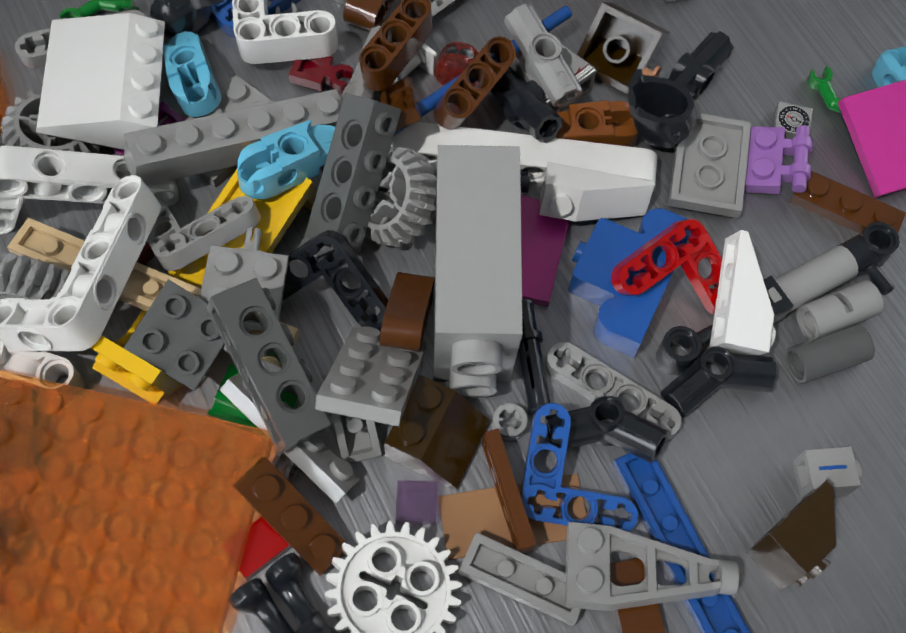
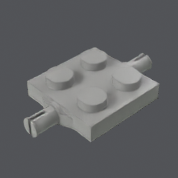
M253 227L246 229L243 248L235 249L210 245L200 299L209 303L211 296L257 277L261 287H266L271 292L276 305V309L273 311L279 321L289 264L288 255L265 253L259 250L263 232L255 228L253 238ZM249 320L243 323L247 332L263 330L262 326L256 321ZM224 346L223 350L228 352L226 346Z

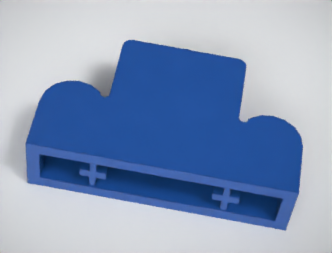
M652 209L643 216L638 232L606 218H600L588 242L580 241L572 259L577 264L573 270L568 291L600 306L593 327L594 335L600 343L629 357H635L674 270L639 295H623L618 293L613 288L611 273L619 262L667 227L679 220H687V218L665 209ZM685 230L686 236L678 242H673V244L677 246L678 244L687 243L688 237L691 234L690 230ZM658 246L652 253V260L659 268L665 264L666 254ZM643 268L638 271H628L629 278L626 279V283L633 284V277L640 272L646 271Z

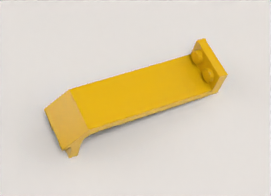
M237 169L208 213L237 197L247 196L240 189ZM306 178L303 183L271 198H252L261 215L259 223L253 228V238L255 228L263 232L259 250L265 253H272L300 209L304 206L312 211L317 194L313 181ZM246 232L220 247L243 248ZM209 253L183 268L168 271L167 275L202 288ZM142 310L131 328L122 338L112 342L101 335L99 340L90 347L98 353L92 368L154 406H157L184 384L124 349V346L147 312Z

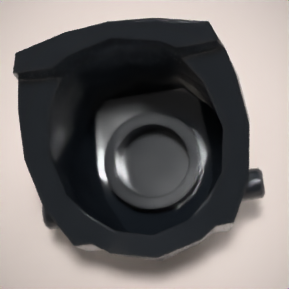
M154 0L150 7L151 18L165 21L164 34L172 37L185 31L198 32L207 24L212 12L210 0Z
M642 69L635 70L628 86V100L631 117H633L637 132L648 145L656 147H673L675 144L685 140L697 122V112L691 91L680 83L666 78L643 75Z

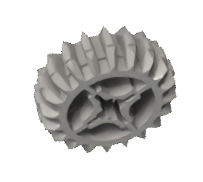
M42 89L40 94H34L28 90L26 99L16 97L14 106H7L6 117H2L1 128L3 133H1L5 146L100 153V146L102 145L58 136L50 137V135L36 132Z
M393 146L390 148L365 236L377 244L398 247L403 246L404 243H414L416 236L424 235V225L433 224L430 215L432 211L436 210L434 201L437 192L435 190L437 177L433 175L435 167L428 162V158L424 157L423 154L407 147Z
M0 253V299H50L56 297L61 292L70 273L66 269L58 268L54 264L43 262L40 259H33L26 255L19 256L14 253Z

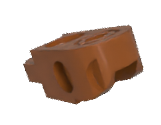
M609 100L570 104L568 111L557 112L562 118V128L557 132L556 138L635 147L638 143L640 134L635 128L628 102H609Z

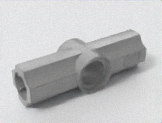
M523 4L515 7L510 14L506 15L504 23L525 57L524 67L526 72L538 79L554 107L562 108L571 104L572 101L580 97L582 89L561 55L562 45L560 40L555 35L547 32L532 6Z

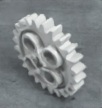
M388 521L386 532L381 534L378 528L372 524L370 538L368 539L357 531L355 533L357 543L355 548L347 543L342 544V550L347 556L346 559L337 557L332 559V564L340 570L339 573L326 575V581L336 585V589L325 592V599L337 601L336 605L327 610L328 616H341L342 618L335 626V630L342 632L349 629L351 633H446L445 629L441 626V622L454 624L456 617L447 611L448 608H456L461 605V600L451 596V592H455L462 587L461 582L450 580V576L454 575L459 569L458 565L446 566L444 563L451 551L444 550L437 553L435 549L439 538L435 537L428 543L423 540L425 528L423 527L418 530L415 536L409 534V522L404 523L401 532H395L392 521ZM379 553H387L394 558L396 566L389 572L378 571L372 564L373 558ZM417 571L428 573L432 578V587L427 591L416 590L410 583V576ZM365 572L389 587L394 581L400 583V592L402 594L427 603V609L423 610L417 607L414 603L400 595H396L393 601L387 599V590L384 587L361 579L359 577L360 573ZM364 590L371 591L377 598L376 606L370 611L357 609L353 603V598L358 592ZM398 609H406L414 616V626L409 630H398L391 622V615Z

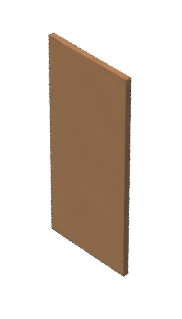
M578 474L562 476L561 485L581 488ZM516 483L519 493H521L522 483ZM495 487L437 497L446 550L451 551L448 561L465 558L476 532L514 549ZM537 490L536 496L528 497L527 502L534 506L535 512H540L542 505L554 506L556 508L554 515L560 516L559 503L564 493L557 492L558 501L546 499L543 496L542 490ZM576 496L568 503L567 511L572 518L581 519L587 515L582 496ZM528 517L536 545L566 541V525L536 521Z

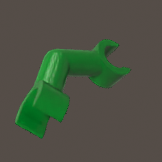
M90 0L78 9L67 8L63 10L59 17L60 19L89 17L101 10L118 13L127 10H139V7L132 6L134 0Z
M826 66L822 74L823 79H820L811 69L807 79L808 85L812 89L819 91L826 107L830 111L842 114L838 105V101L841 99L838 98L830 82L833 77L832 70Z

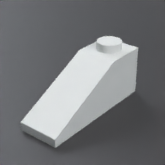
M548 162L540 194L539 215L570 221L644 216L655 183L649 180Z
M740 230L725 238L710 347L719 346L731 353L758 356L769 353V349L774 343L776 335L775 328L773 327L774 312L749 232Z

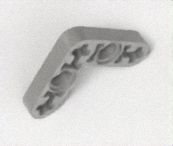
M242 196L225 203L180 228L166 202L163 199L157 198L161 205V210L147 241L165 270L174 271L208 254L210 245L222 246L244 234L247 228H254L259 223L261 215L253 199Z

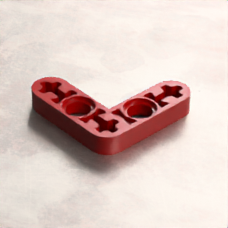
M695 219L679 220L619 262L613 268L611 282L613 288L620 294L639 295L681 265L703 306L710 314L714 315L722 257L701 222ZM685 230H690L689 243H682L677 246L673 244V242H678L686 236ZM658 246L666 254L665 264L660 268L652 260V253ZM703 258L708 259L711 264V273L706 279L698 271V265ZM642 268L646 271L634 276L632 279L633 284L626 283V279L629 278L628 271H638Z

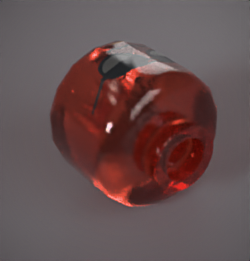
M464 42L447 44L441 50L434 70L435 78L439 85L442 87L459 76L479 53L478 50Z

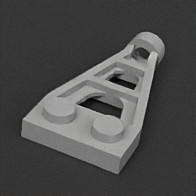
M576 522L568 523L566 529L565 607L611 611L716 596V594L734 596L737 593L739 567L736 561L710 559L612 526ZM622 552L639 558L644 564V580L636 585H614L610 580V554ZM656 561H665L683 566L685 568L686 583L684 585H659L656 582ZM710 573L714 574V582H711L709 579Z

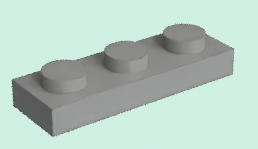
M477 532L475 533L459 569V574L571 626L576 624L581 608L565 607L566 573Z

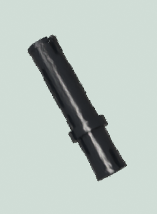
M522 299V338L518 352L528 405L527 411L530 415H534L535 410L540 405L550 403V396L540 343L543 342L542 332L537 329L534 302L529 299Z

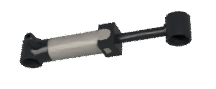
M884 222L870 223L862 233L775 279L772 275L764 279L774 312L773 326L783 321L788 313L799 306L818 298L864 272L882 295L892 292L895 286L880 267L885 264L899 246L900 240L897 231L891 225ZM713 324L697 333L686 326H676L667 331L656 352L658 366L670 375H681L693 365L701 352V347L710 343ZM677 346L681 348L686 355L675 354L671 347Z

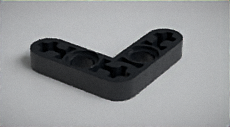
M326 230L288 254L289 264L282 301L323 275L361 327H373L376 329L382 327L388 298L343 236L335 231ZM333 244L336 250L333 254L327 253L316 261L314 255L324 245L329 246ZM292 260H300L306 264L308 268V275L306 277H297L291 272L290 262ZM342 273H355L360 279V287L349 289L343 285L341 281ZM365 290L369 292L365 298L362 296L359 301L355 300ZM368 305L371 308L376 306L380 308L377 316L375 314L368 315L365 312Z

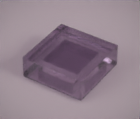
M397 480L396 524L409 522V524L436 525L438 482Z

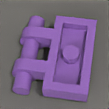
M798 126L795 137L792 139H784L785 127H751L744 193L780 194L781 182H792V191L802 193L806 191L807 181L811 178L812 170L811 165L808 164L809 154L813 151V139L810 137V128L808 126ZM783 155L794 156L793 164L782 165Z

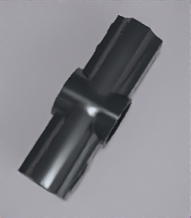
M721 31L718 33L710 32L691 54L686 52L682 55L672 69L668 79L680 83L689 89L692 97L694 95L699 97L711 83L716 71L732 54L734 46L730 42V37Z
M509 67L490 90L500 101L502 110L511 123L519 121L535 139L548 142L556 138L557 132L562 128V118L545 102L542 90L534 80L525 82Z

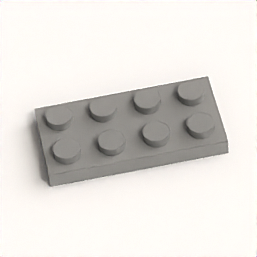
M353 327L317 393L315 410L399 426L422 365L427 342L422 341L420 352L380 346L381 333L378 329L373 327Z

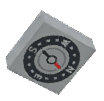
M779 102L775 109L773 127H785L784 139H792L795 137L798 126L804 125L811 128L813 109Z

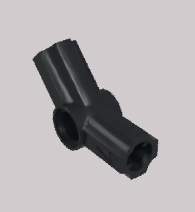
M710 347L705 350L699 360L660 392V395L664 401L675 407L680 416L684 418L708 396L721 388L771 392L774 388L776 377V363H774L773 357L733 354L723 347ZM706 364L716 366L720 370L721 375L710 372Z
M601 396L596 398L589 407L568 411L571 417V426L567 448L594 442L603 446L615 445L652 464L653 461L658 459L668 439L667 430L626 411L622 402L616 397ZM556 414L545 416L550 443L558 447L560 439H553L552 433L554 426L562 425V419L557 417ZM610 419L613 420V422L603 423L601 422V420Z

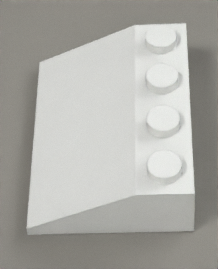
M132 13L52 20L36 132L124 150V133L157 127L165 21Z

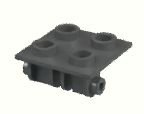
M168 279L124 346V349L195 391L201 380H204L210 371L211 364L222 349L224 342L207 310L208 303Z

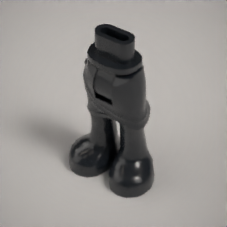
M295 552L289 553L273 563L266 571L265 579L301 625L296 632L278 609L261 578L249 580L235 590L229 598V603L234 610L241 614L254 615L269 633H338L326 624L320 612L314 609L304 594L300 585L303 565Z

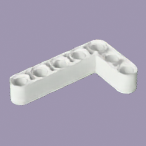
M232 0L234 33L241 58L249 64L323 58L331 56L338 49L336 21L330 12L315 10L268 15L267 0Z

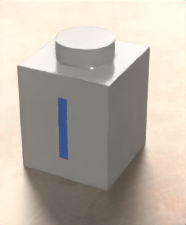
M852 446L807 449L793 460L800 499L807 497L826 480L833 486L834 497L848 496L861 486L862 467L859 460L854 457Z

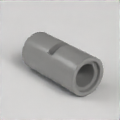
M864 280L799 306L796 311L797 322L803 334L809 340L881 314L884 307L883 299L878 288L872 282Z

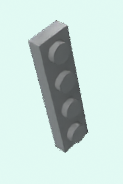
M240 374L229 378L220 391L273 442ZM282 402L286 408L292 409L288 404ZM320 435L283 452L335 503L339 502L361 480L353 472V468L346 460L337 457L325 445Z

